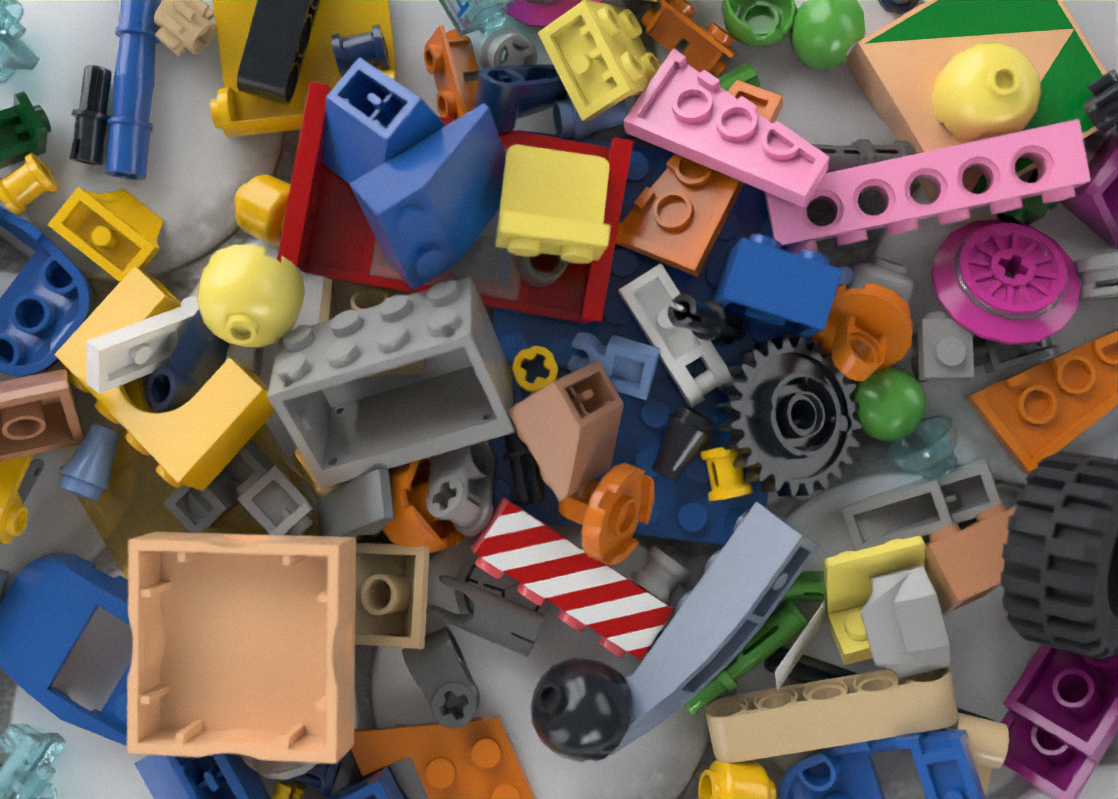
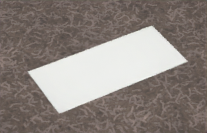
M825 599L775 671L776 692L824 624Z

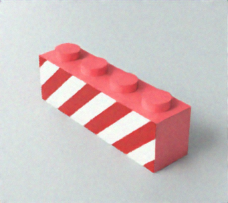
M503 496L496 504L488 526L481 533L477 534L469 545L474 554L479 556L475 564L483 571L498 580L506 573L520 582L516 590L521 595L539 606H542L544 601L548 600L561 609L557 617L581 633L586 626L590 627L602 635L598 643L622 659L626 652H629L639 660H642L674 610L606 563L588 557L583 548Z

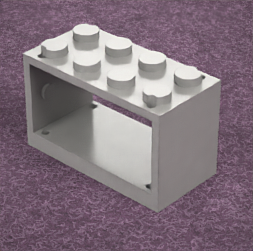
M471 276L456 281H441L430 289L408 296L395 295L379 305L360 311L347 310L336 315L331 320L311 326L299 325L296 329L289 330L279 340L267 397L321 488L354 479L376 469L393 468L515 432L514 421L507 411L514 406L512 369ZM461 347H465L473 365L332 408L322 389Z

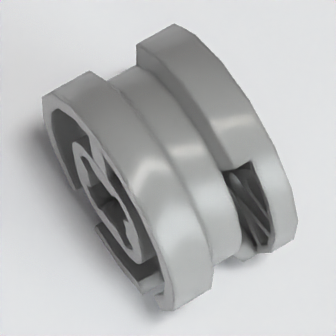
M1118 253L1093 256L1074 261L1077 275L1081 277L1079 301L1118 298V286L1096 289V286L1118 284Z

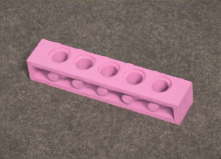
M1077 119L829 172L824 175L805 208L764 191L773 239L781 243L780 249L786 248L787 252L798 255L801 250H818L816 241L836 237L838 246L868 240L867 231L887 227L888 235H895L919 229L917 220L938 216L939 225L970 219V209L990 206L991 214H997L1023 208L1021 199L1042 195L1043 204L1076 197L1074 188L1090 182L1091 179L1080 121ZM1018 158H1028L1036 164L1038 175L1034 183L1023 182L1017 177L1015 163ZM974 168L983 173L986 179V187L982 194H973L964 188L962 174L965 169ZM924 179L933 185L935 198L932 204L921 205L912 199L909 191L912 181ZM865 190L879 192L885 201L883 212L876 216H870L862 212L858 205L859 194ZM817 200L830 203L835 211L834 221L827 226L814 225L807 216L809 204Z

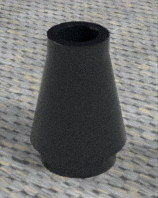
M679 404L675 413L669 412L657 456L651 468L658 474L677 482L682 472L713 437L710 431L715 422L700 412Z

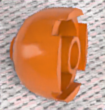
M429 457L389 468L394 519L382 529L386 537L394 544L404 547L425 545L426 548L430 549V553L461 543L465 535L456 530L452 521L449 519L440 520L432 516L427 510L426 501L429 493L430 478Z

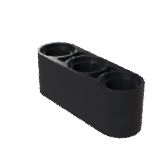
M257 0L237 75V88L239 91L284 105H288L291 102L300 76L320 0Z

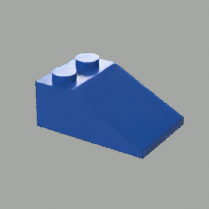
M484 103L350 183L385 258L413 291L457 264L500 209L506 154L490 109Z

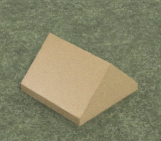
M356 543V645L424 649L430 549L426 548L425 545L404 547L398 544Z

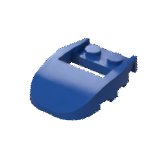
M0 206V225L36 251L0 298V372L13 376H25L45 371L59 361L54 354L91 314L93 292L87 276L43 232L28 221Z
M61 552L43 555L27 564L17 574L0 603V666L24 691L60 720L127 746L128 675L132 660L102 711L97 709L90 711L70 699V696L56 687H52L99 606L131 626L128 617V580L121 575L114 578L95 569L94 563L73 554Z
M939 729L818 749L792 765L783 776L779 788V799H885L871 753L895 749H910L926 799H986L967 743V731L963 729Z

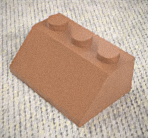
M68 368L56 371H41L32 376L0 382V462L79 445L84 440L78 402L73 384L70 382Z

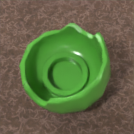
M723 0L721 6L726 31L737 42L757 47L773 46L783 40L793 27L797 11L794 0Z
M807 0L803 2L796 11L789 36L798 60L814 71H825L847 63L849 61V58L846 56L848 49L865 36L864 11L857 0Z
M897 366L875 371L866 380L859 381L850 397L852 402L859 403L860 409L853 412V417L862 423V428L860 429L870 438L885 442L900 441L904 437H909L919 426L926 410V395L920 382L907 370Z

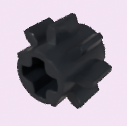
M1113 69L1088 85V89L1093 96L1083 102V107L1089 119L1102 133L1107 132L1113 127L1118 132V73Z

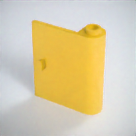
M213 0L224 88H219L217 99H211L210 110L215 128H222L227 138L301 130L309 82L327 84L333 89L342 78L333 51V34L339 33L342 37L370 32L372 31V26L380 24L391 68L383 70L380 66L375 68L399 83L389 0H320L300 76L291 102L288 105H284L241 92L237 88V75L257 0Z

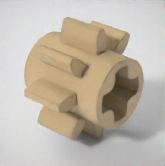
M163 0L154 15V23L160 27L155 36L179 57L183 55L186 49L197 55L203 52L215 37L217 27L210 21L215 16L214 12L209 9L210 6L203 0Z

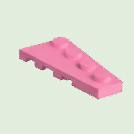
M674 48L623 120L625 133L805 208L829 167V156L779 121L772 124L757 113L756 105L743 96L739 99L732 96L720 87V80L706 70H703L701 73L687 64L686 56Z

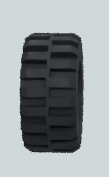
M1060 451L1042 459L1038 463V468L1031 470L1026 478L1027 484L1025 488L1020 489L1015 500L1017 505L1014 514L1010 515L1007 543L1003 544L1002 552L1004 570L1001 572V586L1004 588L1005 593L1002 597L1003 607L1009 613L1007 619L1010 625L1023 639L1094 659H1104L1118 654V459Z

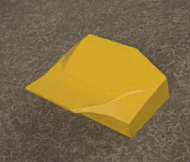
M78 187L48 223V226L117 281L121 282L134 266L144 271L160 250L157 239L164 220L125 189L107 193H94Z

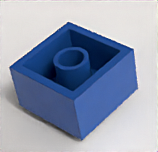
M752 234L750 240L742 237L727 254L713 301L722 305L726 312L741 317L743 320L796 337L804 336V338L823 331L843 270L830 266L831 259L820 253L801 250L800 254L796 255L780 250L781 243L773 238L758 234Z

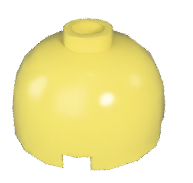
M996 41L975 44L952 57L936 77L931 95L934 116L939 124L944 123L947 130L953 133L951 137L960 144L1021 132L1038 108L1041 97L1039 74L1030 58L1014 46Z
M232 245L216 251L211 256L209 264L203 269L197 293V303L206 326L214 335L227 343L244 348H261L280 340L289 330L293 329L305 295L303 277L291 261L283 256L281 262L266 256V248L257 245Z

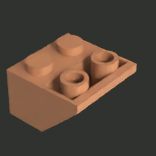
M599 360L552 382L507 410L514 421V428L518 437L529 447L540 467L542 479L548 487L553 489L559 501L567 498L611 468L624 403Z
M1004 503L997 504L975 516L977 520L968 524L963 530H960L958 524L955 523L929 536L930 541L925 543L924 569L937 594L942 616L986 597L1001 585V572L1004 570V559H1002L1003 544L1007 543L1009 533L1007 525L1010 515L1014 514L1016 506L1007 510Z

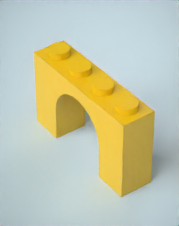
M134 266L54 355L69 369L70 382L85 393L91 392L98 399L94 404L98 412L115 424L121 423L129 431L125 435L127 442L140 453L146 456L151 454L160 464L156 471L165 481L178 489L186 485L204 491L276 411L267 397L269 386L251 369L230 357L190 401L180 408L166 413H154L149 407L144 395L143 377L100 394L86 384V341L181 307V301L160 281Z

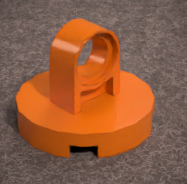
M865 283V289L852 288L846 290L847 285L838 286L824 330L812 335L814 342L821 343V354L831 352L833 364L842 374L854 381H864L875 371L887 369L903 359L912 343L913 323L910 318L911 310L908 303L895 291L876 283Z
M627 463L614 466L601 481L594 479L567 498L559 501L558 511L569 520L583 525L582 545L588 557L614 566L623 562L636 548L639 541L631 537L639 521L648 524L655 498L654 481L652 477L644 475L645 470Z

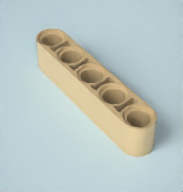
M949 667L903 678L897 677L894 670L884 669L780 687L777 692L776 688L718 698L710 702L704 709L715 758L726 763L743 762L939 730L955 724L958 720L957 704Z

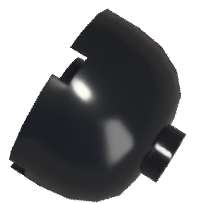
M571 658L553 665L541 676L531 700V722L541 742L557 755L577 762L587 760L599 761L605 759L620 745L629 728L631 717L625 715V698L631 700V691L623 675L610 665L597 660Z

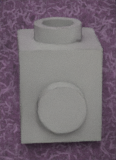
M947 311L924 314V319L913 325L912 338H917L919 381H969L973 379L972 332L954 322Z
M274 465L237 498L269 535L302 536L314 524L309 516L317 508L277 465Z

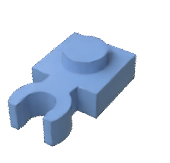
M585 332L577 333L572 341V347L584 350L589 358L573 355L567 366L569 371L575 372L599 360L617 392L644 400L647 399L651 390L660 348L612 335L608 345L604 346L592 334Z

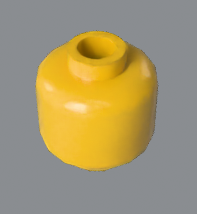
M268 174L256 176L248 183L243 184L238 189L234 198L237 225L245 233L269 245L279 246L291 184Z
M716 760L700 776L698 797L699 799H776V788L774 782L769 779L764 767L757 761L749 760L726 763Z

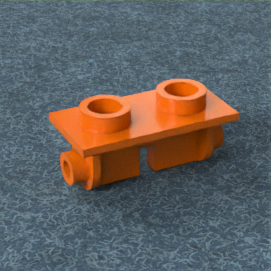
M657 0L662 4L660 9L657 11L655 8L650 7L640 21L641 24L647 27L645 33L653 37L670 52L684 38L690 43L682 53L686 56L687 64L700 73L706 70L714 77L719 78L727 68V65L721 61L725 54L730 58L737 57L739 52L731 47L735 39L714 22H711L707 28L696 20L693 15L697 9L687 0Z
M440 25L425 44L424 63L428 73L433 74L438 91L436 104L439 116L457 120L474 109L479 80L465 82L464 76L476 74L479 68L471 38L465 36L463 29H453L446 33L444 25Z

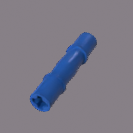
M121 0L119 25L115 29V34L120 39L114 73L113 117L107 120L109 138L105 173L113 177L132 180L146 179L150 132L153 131V125L149 123L155 80V45L161 41L155 36L159 26L154 23V15L162 0Z

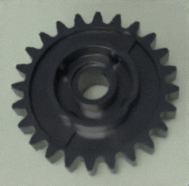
M786 335L754 344V350L742 352L740 354L742 364L730 366L728 369L734 382L721 384L720 387L729 396V401L717 405V409L728 416L727 421L718 425V430L727 431L731 434L730 440L725 443L723 448L724 450L736 449L738 452L733 467H748L747 482H761L762 492L777 491L779 497L813 495V491L829 489L828 480H840L842 478L839 466L852 465L853 463L847 453V448H857L860 445L852 437V430L862 428V423L853 419L852 416L854 411L860 409L859 403L852 402L849 398V395L856 389V385H845L843 383L845 375L838 368L833 367L832 353L820 354L821 343L813 342L806 344L804 336L789 339Z

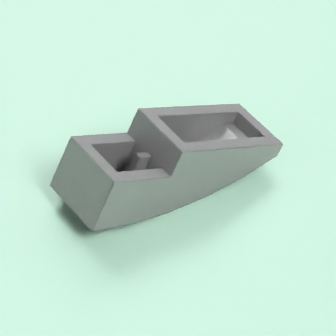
M984 458L842 507L841 512L854 549L858 551L885 544L893 539L922 537L935 533L949 525L973 519L980 512L1000 504L1002 501L987 459Z

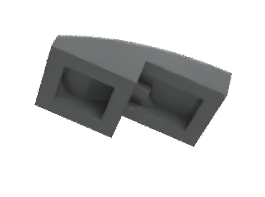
M250 439L204 491L183 485L180 489L177 488L163 504L190 533H206L239 503L237 498L269 471L274 464Z
M376 469L356 477L332 490L316 503L319 535L327 537L376 535L394 519L388 469Z

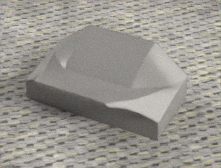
M914 565L870 577L873 592L860 613L875 666L894 670L899 678L951 666L950 641L937 594L924 567Z

